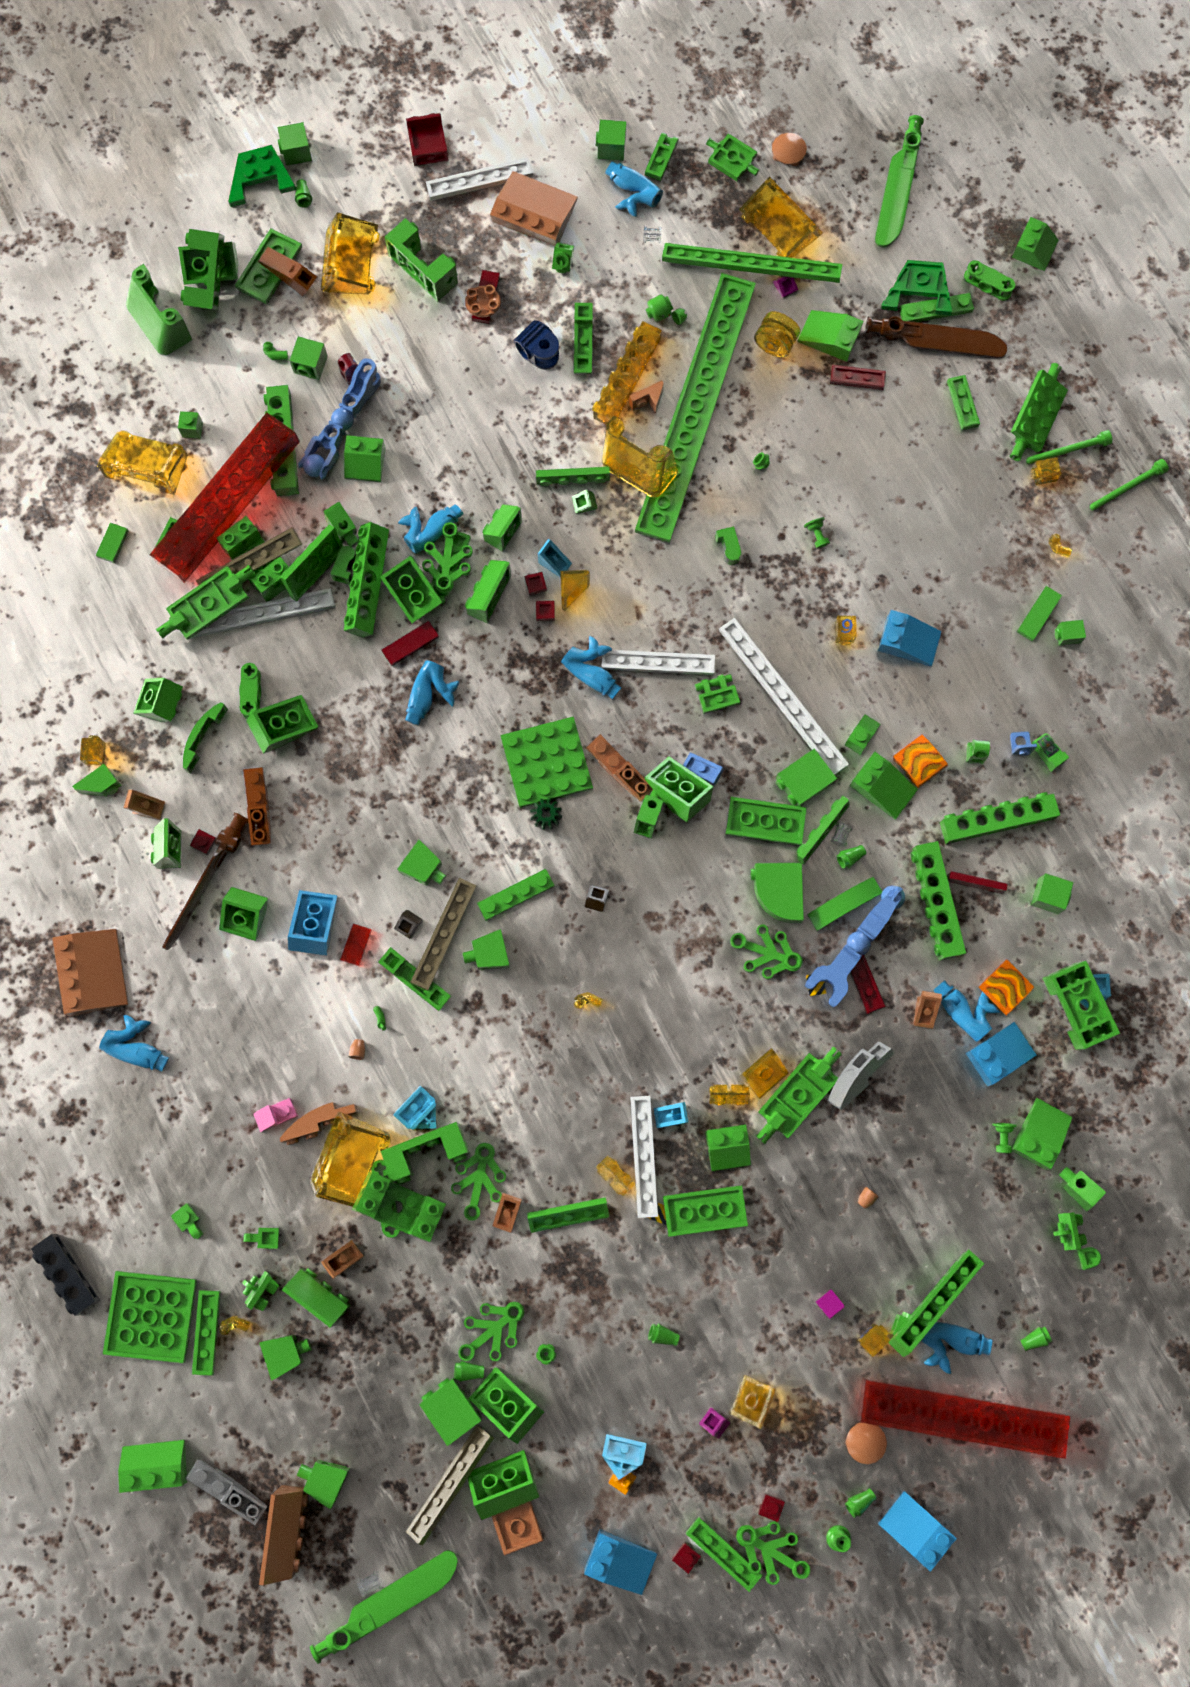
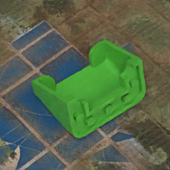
M142 264L132 272L126 298V307L156 351L161 355H169L193 339L184 319L176 309L168 308L160 312L156 307L154 296L159 292L151 279L149 270Z

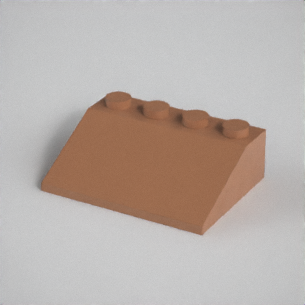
M512 171L496 198L490 216L494 223L555 246L556 243L561 241L578 196Z
M117 929L73 933L52 938L65 1015L72 1017L129 1005Z
M281 1485L271 1494L259 1585L289 1580L294 1577L295 1573L299 1572L300 1559H297L298 1551H301L303 1545V1538L300 1537L301 1529H304L306 1522L303 1509L307 1507L309 1495L303 1491L304 1487Z

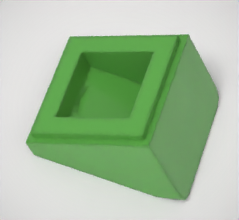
M585 490L572 496L576 514L598 509L595 495L592 491Z

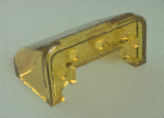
M770 176L739 209L743 213L742 219L747 224L750 222L754 224L778 250L777 256L793 258L823 233Z
M339 212L336 213L328 225L325 235L321 291L366 295L374 291L376 282L370 276L372 247L375 243H378L380 237L378 224Z
M613 416L607 423L601 459L603 467H609L610 473L650 497L660 496L678 474L673 451L666 446L657 445L647 453L622 436L625 430L624 423Z
M121 430L115 433L99 458L97 466L105 478L114 480L115 476L120 478L122 475L153 483L157 488L159 486L165 487L166 493L175 495L188 455L183 449L184 447L174 443L171 445L131 435L129 432Z
M338 1112L311 1176L310 1183L315 1196L353 1207L368 1172L371 1171L378 1151L387 1149L390 1145L391 1137L389 1133L353 1116Z

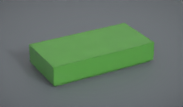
M110 523L96 553L97 558L115 563L129 530Z

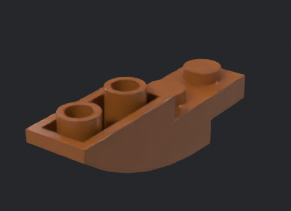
M264 767L243 769L251 846L271 843V825Z

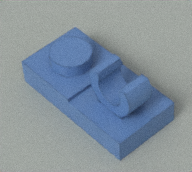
M691 752L683 764L684 767L714 786L724 770L723 767Z

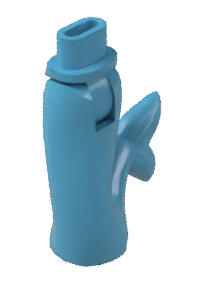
M612 161L605 171V174L610 176V180L614 181L619 188L639 192L617 204L615 208L618 210L627 209L632 216L637 217L638 203L653 208L662 198L663 190L634 169Z
M456 504L450 508L445 507L435 512L429 518L425 529L421 532L420 514L418 507H414L410 515L404 516L398 523L411 526L408 533L404 536V541L409 549L416 554L424 550V545L427 542L434 543L443 535L442 529L446 523H457L458 518L464 514Z
M589 636L588 650H581L573 646L563 657L561 663L575 677L599 693H602V695H607L613 699L621 689L607 670L583 663L603 656L613 650L609 646L599 645L594 637Z
M426 660L412 687L405 721L419 726L421 719L425 718L432 704L431 682L443 698L453 707L455 701L453 692L458 688L459 681L446 684L443 679L444 667Z
M944 980L933 991L942 994L941 1004L949 1016L976 1042L979 1041L992 1029L985 1017L986 1013H1000L999 1009L994 1004L989 1003V998L982 991L973 1017L965 996L959 990L953 989V985L950 987Z
M124 1015L126 1029L120 1031L107 1030L104 1034L99 1049L118 1060L143 1068H150V1070L157 1069L161 1072L169 1060V1057L162 1055V1051H158L152 1045L146 1043L124 1044V1042L130 1040L151 1024L149 1021H135L131 1016Z
M936 1322L921 1340L922 1343L934 1350V1354L924 1364L928 1366L939 1365L944 1372L951 1374L949 1359L942 1340L962 1354H976L979 1356L981 1354L990 1355L993 1340L985 1338L984 1334H978L975 1331L958 1325Z

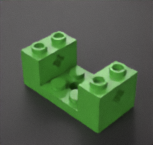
M405 218L385 236L388 256L438 302L458 284L456 263L445 254L440 255L429 266L424 260H419L415 255L421 250L419 229L415 223H410Z
M189 229V233H186L185 243L188 244V248L210 252V255L206 257L208 274H205L204 285L207 286V289L184 286V290H181L183 305L218 310L224 235Z
M247 516L216 538L221 548L231 560L265 542L261 538L258 529ZM279 557L255 570L256 575L252 576L248 581L262 598L268 602L286 589L280 576L289 567Z
M1087 961L1076 962L1042 977L1050 996H1058L1072 1026V1029L1067 1031L1075 1050L1089 1048L1120 1034ZM1082 999L1087 1000L1089 1003L1086 1011L1080 1008L1079 1004Z
M454 1122L382 1150L381 1154L391 1182L403 1184L411 1181L410 1177L414 1176L407 1152L411 1155L421 1151L422 1146H435L440 1144V1139L449 1160H454L457 1163L467 1159L466 1155L470 1154L460 1124Z
M368 1172L352 1210L420 1240L430 1242L446 1204L393 1183L390 1179L379 1174ZM395 1201L402 1203V1210L398 1213L392 1210V1204Z

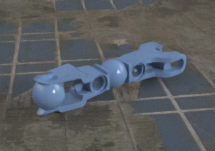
M366 358L360 361L353 373L351 384L342 398V403L339 404L340 408L332 413L331 421L329 420V424L325 426L319 436H314L310 440L304 452V457L298 463V467H303L305 473L315 478L320 476L321 480L325 479L328 470L332 469L339 458L338 449L342 443L343 435H346L345 431L353 426L354 418L357 417L356 414L361 411L368 398L372 397L378 389L381 377L372 359ZM371 365V370L363 371L365 366ZM350 402H356L353 406H348ZM333 432H336V433H337L336 436H334V437H329L331 433H333ZM319 447L331 450L326 460L322 456L315 454Z
M895 885L886 887L881 893V901L870 911L856 932L849 935L847 945L843 947L832 964L817 967L806 981L805 987L808 989H813L821 981L830 983L833 987V993L828 1003L833 1008L839 1004L848 992V974L862 955L870 950L871 942L874 941L889 921L893 911L903 906L905 893L901 887Z

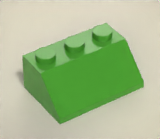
M232 241L224 242L221 281L238 279L236 244ZM188 246L178 247L184 285L204 283L205 274H208L206 257L210 255V252L192 250Z
M490 560L488 566H484L480 582L477 581L474 585L472 598L469 597L466 601L467 615L488 623L511 578L510 562Z
M304 1268L300 1269L282 1290L329 1328L336 1326L351 1306L347 1303L349 1299L341 1293L337 1295L333 1292V1287L325 1280L323 1282L319 1281L316 1278L317 1274L310 1268L306 1270Z
M185 1439L122 1447L118 1470L119 1493L178 1487L187 1483Z
M524 1450L476 1468L468 1477L474 1507L481 1520L539 1498L536 1482Z

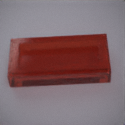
M353 923L340 960L360 966L372 929Z

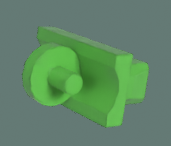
M1075 1212L1058 1214L1059 1223L1057 1225L1059 1231H1053V1235H1060V1241L1064 1244V1250L1081 1249V1246L1087 1244L1086 1235L1084 1233L1079 1234L1077 1226L1083 1225L1082 1215L1075 1214Z
M264 1271L260 1279L255 1275L250 1281L244 1279L242 1283L246 1288L243 1294L248 1296L245 1301L246 1307L251 1310L253 1307L261 1311L265 1309L268 1300L261 1296L262 1293L266 1290L274 1294L279 1287L270 1273Z

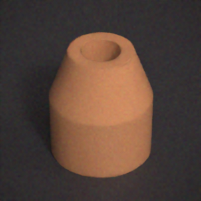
M355 1039L349 1050V1058L356 1060L364 1059L366 1049L363 1040Z
M866 1187L860 1194L858 1203L866 1209L873 1205L879 1196Z

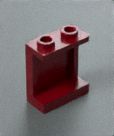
M431 113L424 116L406 118L414 166L449 161L441 114Z

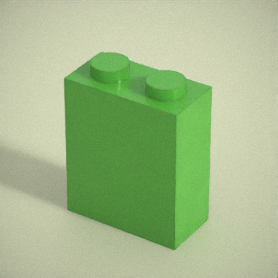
M814 748L779 772L776 776V784L781 790H785L788 794L787 798L792 805L802 806L833 785L837 778Z
M447 1377L438 1384L439 1389L433 1393L430 1390L421 1397L423 1401L419 1405L443 1441L449 1446L478 1424L482 1417L454 1378L449 1380Z

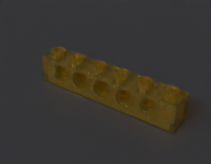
M642 321L639 327L636 326L632 341H628L626 344L624 356L619 357L616 364L618 367L615 371L611 372L608 378V385L604 386L601 390L600 400L595 401L592 407L593 419L612 428L614 427L661 340V329ZM636 357V358H638V359H637V360H631L630 358ZM623 372H628V373H630V374H629V375H623L622 373H623ZM615 387H620V388H622V389H621V390H615L614 388H615ZM607 402H612V403H614V404H613V405H607L606 403H607Z

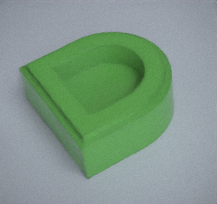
M1086 1247L1077 1250L1082 1270L1094 1268L1100 1264L1101 1254L1097 1249Z

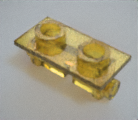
M713 1084V1086H709V1104H735L738 1106L749 1104V1087H745V1085H731V1091H727V1085Z
M608 1155L595 1167L598 1170L597 1173L606 1182L611 1177L614 1179L609 1185L618 1195L624 1196L635 1185L630 1175L624 1173L619 1168L618 1163L613 1158H609Z

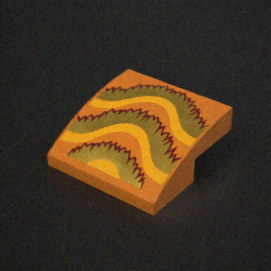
M920 735L893 756V760L906 772V776L918 788L948 766L942 755L923 735Z
M1006 959L982 982L979 988L1007 1015L1033 990L1034 986Z

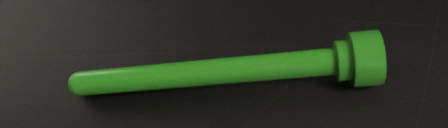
M1109 430L1102 431L1095 438L1030 456L1026 459V463L1033 464L1097 444L1103 446L1110 445L1113 441L1111 432Z
M1163 459L1156 461L1152 469L1093 502L1090 505V509H1098L1154 475L1165 474L1169 471L1168 464Z

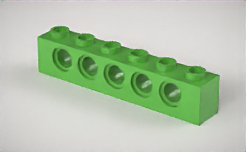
M288 385L266 387L264 403L268 407V411H265L266 422H269V428H266V433L271 444L268 445V454L272 457V462H269L270 473H273V479H270L271 489L275 490L277 496L299 494L291 392ZM277 405H281L280 408L275 409ZM278 422H283L281 425L276 426ZM279 439H284L281 443L277 442ZM280 456H286L284 459L279 460ZM282 473H287L286 476L280 477Z
M373 522L361 525L358 531L359 538L355 549L356 557L352 567L353 576L347 600V613L344 618V631L359 637L373 635L381 585L380 576H382L389 534V529Z
M1047 792L1037 794L1036 798L1022 797L1018 799V802L1011 803L1010 801L999 803L997 807L987 805L981 807L979 811L974 812V809H970L958 816L955 813L944 816L940 826L945 844H951L1055 820L1060 816L1054 793L1048 795ZM1032 805L1038 806L1040 812H1034ZM1014 809L1021 812V817H1017L1014 814ZM995 814H1001L1003 821H998ZM977 818H982L985 825H979ZM958 822L965 823L966 830L961 829L958 826Z
M936 841L916 845L912 849L911 859L913 863H916L917 870L915 875L917 881L921 883L920 895L921 899L925 900L926 903L924 910L926 918L930 919L931 923L929 932L935 940V955L939 956L940 961L963 956L966 954L939 843ZM929 860L932 863V868H926L923 861ZM929 878H932L936 881V887H932L929 885ZM933 897H938L941 900L940 906L933 903ZM939 915L946 919L945 924L938 922L937 917ZM943 934L949 935L951 939L950 943H945L943 941Z
M970 1250L964 1252L888 1343L903 1357L910 1354L984 1263Z

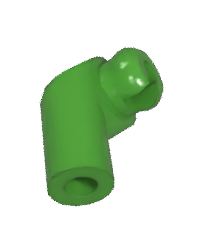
M271 342L263 344V352L271 360H288L287 351H277Z

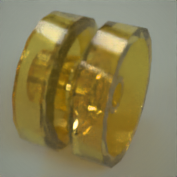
M770 311L766 313L761 326L757 329L754 340L764 352L775 357L784 358L789 355L801 330L798 324L789 316L780 312Z

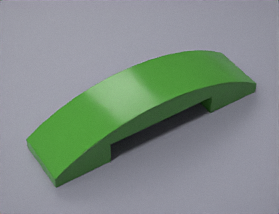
M575 303L574 374H592L593 303Z
M222 702L209 709L199 719L187 739L183 754V768L190 774L200 759L195 751L212 722L219 725L228 710Z
M871 877L836 896L807 915L818 931L855 908L881 895L882 890L874 877Z
M391 947L378 961L385 969L438 1011L451 997L433 981L428 991L411 984L410 982L417 968Z

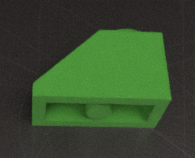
M865 714L847 739L845 746L861 755L881 724Z
M102 764L72 787L80 794L107 797L108 795L115 794L122 785L105 764Z

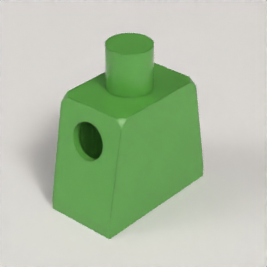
M337 502L323 511L328 525L330 524L335 527L341 542L346 541L349 546H356L358 544V539L355 536L357 533L356 527L341 503Z
M652 790L650 795H645L633 832L652 839L664 802L654 790Z
M420 840L417 841L397 868L400 874L426 886L431 879L440 885L447 876L439 870L442 866L440 859Z
M501 929L473 940V950L463 952L465 964L476 961L478 970L510 968Z
M1066 1167L1059 1174L1068 1183L1064 1189L1086 1211L1091 1209L1106 1193L1081 1170L1075 1174ZM1076 1183H1079L1081 1185V1188H1078L1076 1186Z
M295 1335L269 1339L259 1343L271 1381L303 1363L302 1354L312 1350L309 1339L298 1342Z
M317 1460L313 1468L302 1464L297 1476L307 1480L303 1489L304 1492L327 1508L332 1509L350 1468Z

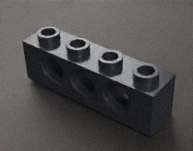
M58 1234L49 1235L31 1248L33 1259L36 1263L42 1265L44 1276L55 1285L54 1291L60 1298L64 1299L66 1302L65 1307L71 1315H81L100 1301V1298ZM52 1254H55L57 1257V1261L54 1265L50 1262V1256ZM63 1270L68 1274L66 1281H63L60 1277ZM74 1287L79 1290L77 1298H74L71 1294Z

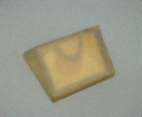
M588 570L560 571L562 610L565 611L590 586V572Z
M771 1048L744 1071L740 1077L755 1095L761 1099L786 1077L789 1072Z
M744 1374L729 1414L762 1429L776 1388Z

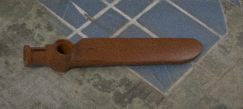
M868 316L866 321V333H880V335L890 340H895L898 337L903 338L911 347L1002 358L1007 353L1005 342L995 334L987 331L903 321L897 316H893L890 319L883 318L882 320L872 319Z
M234 812V818L230 825L226 826L218 834L215 840V845L218 848L162 946L163 949L169 950L177 941L228 852L233 854L239 847L240 837L242 836L241 831L245 824L248 823L246 817Z

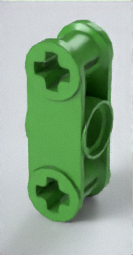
M973 260L968 264L964 274V280L967 283L1002 301L1008 300L1015 288V282L1012 278L977 260Z
M246 663L241 668L239 708L246 719H248L253 711L260 709L261 673L253 663Z

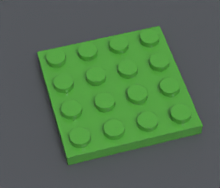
M574 716L500 735L520 808L533 805L535 802L540 803V799H543L545 802L548 798L553 800L593 789Z
M115 1271L103 1355L185 1363L197 1279Z

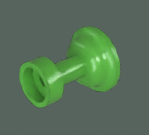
M824 517L814 519L804 525V528L814 531L817 539L814 543L816 549L830 544L829 539L824 538L821 527L824 525Z
M992 1123L996 1131L1000 1132V1144L996 1145V1152L1012 1153V1146L1008 1145V1133H1011L1017 1125L1011 1123Z
M835 1525L828 1530L826 1540L831 1549L838 1552H846L850 1549L851 1535L848 1529L841 1525Z

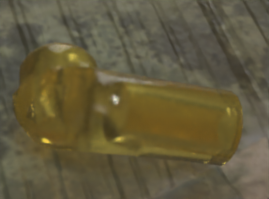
M1057 533L1052 534L1048 540L1052 551L1056 554L1070 557L1072 548L1062 546L1060 542L1061 536Z
M590 992L577 995L574 998L573 1005L581 1009L585 1004L590 1003L599 1008L603 999Z
M232 1316L220 1323L219 1331L222 1335H228L235 1328L247 1332L251 1322L237 1316Z

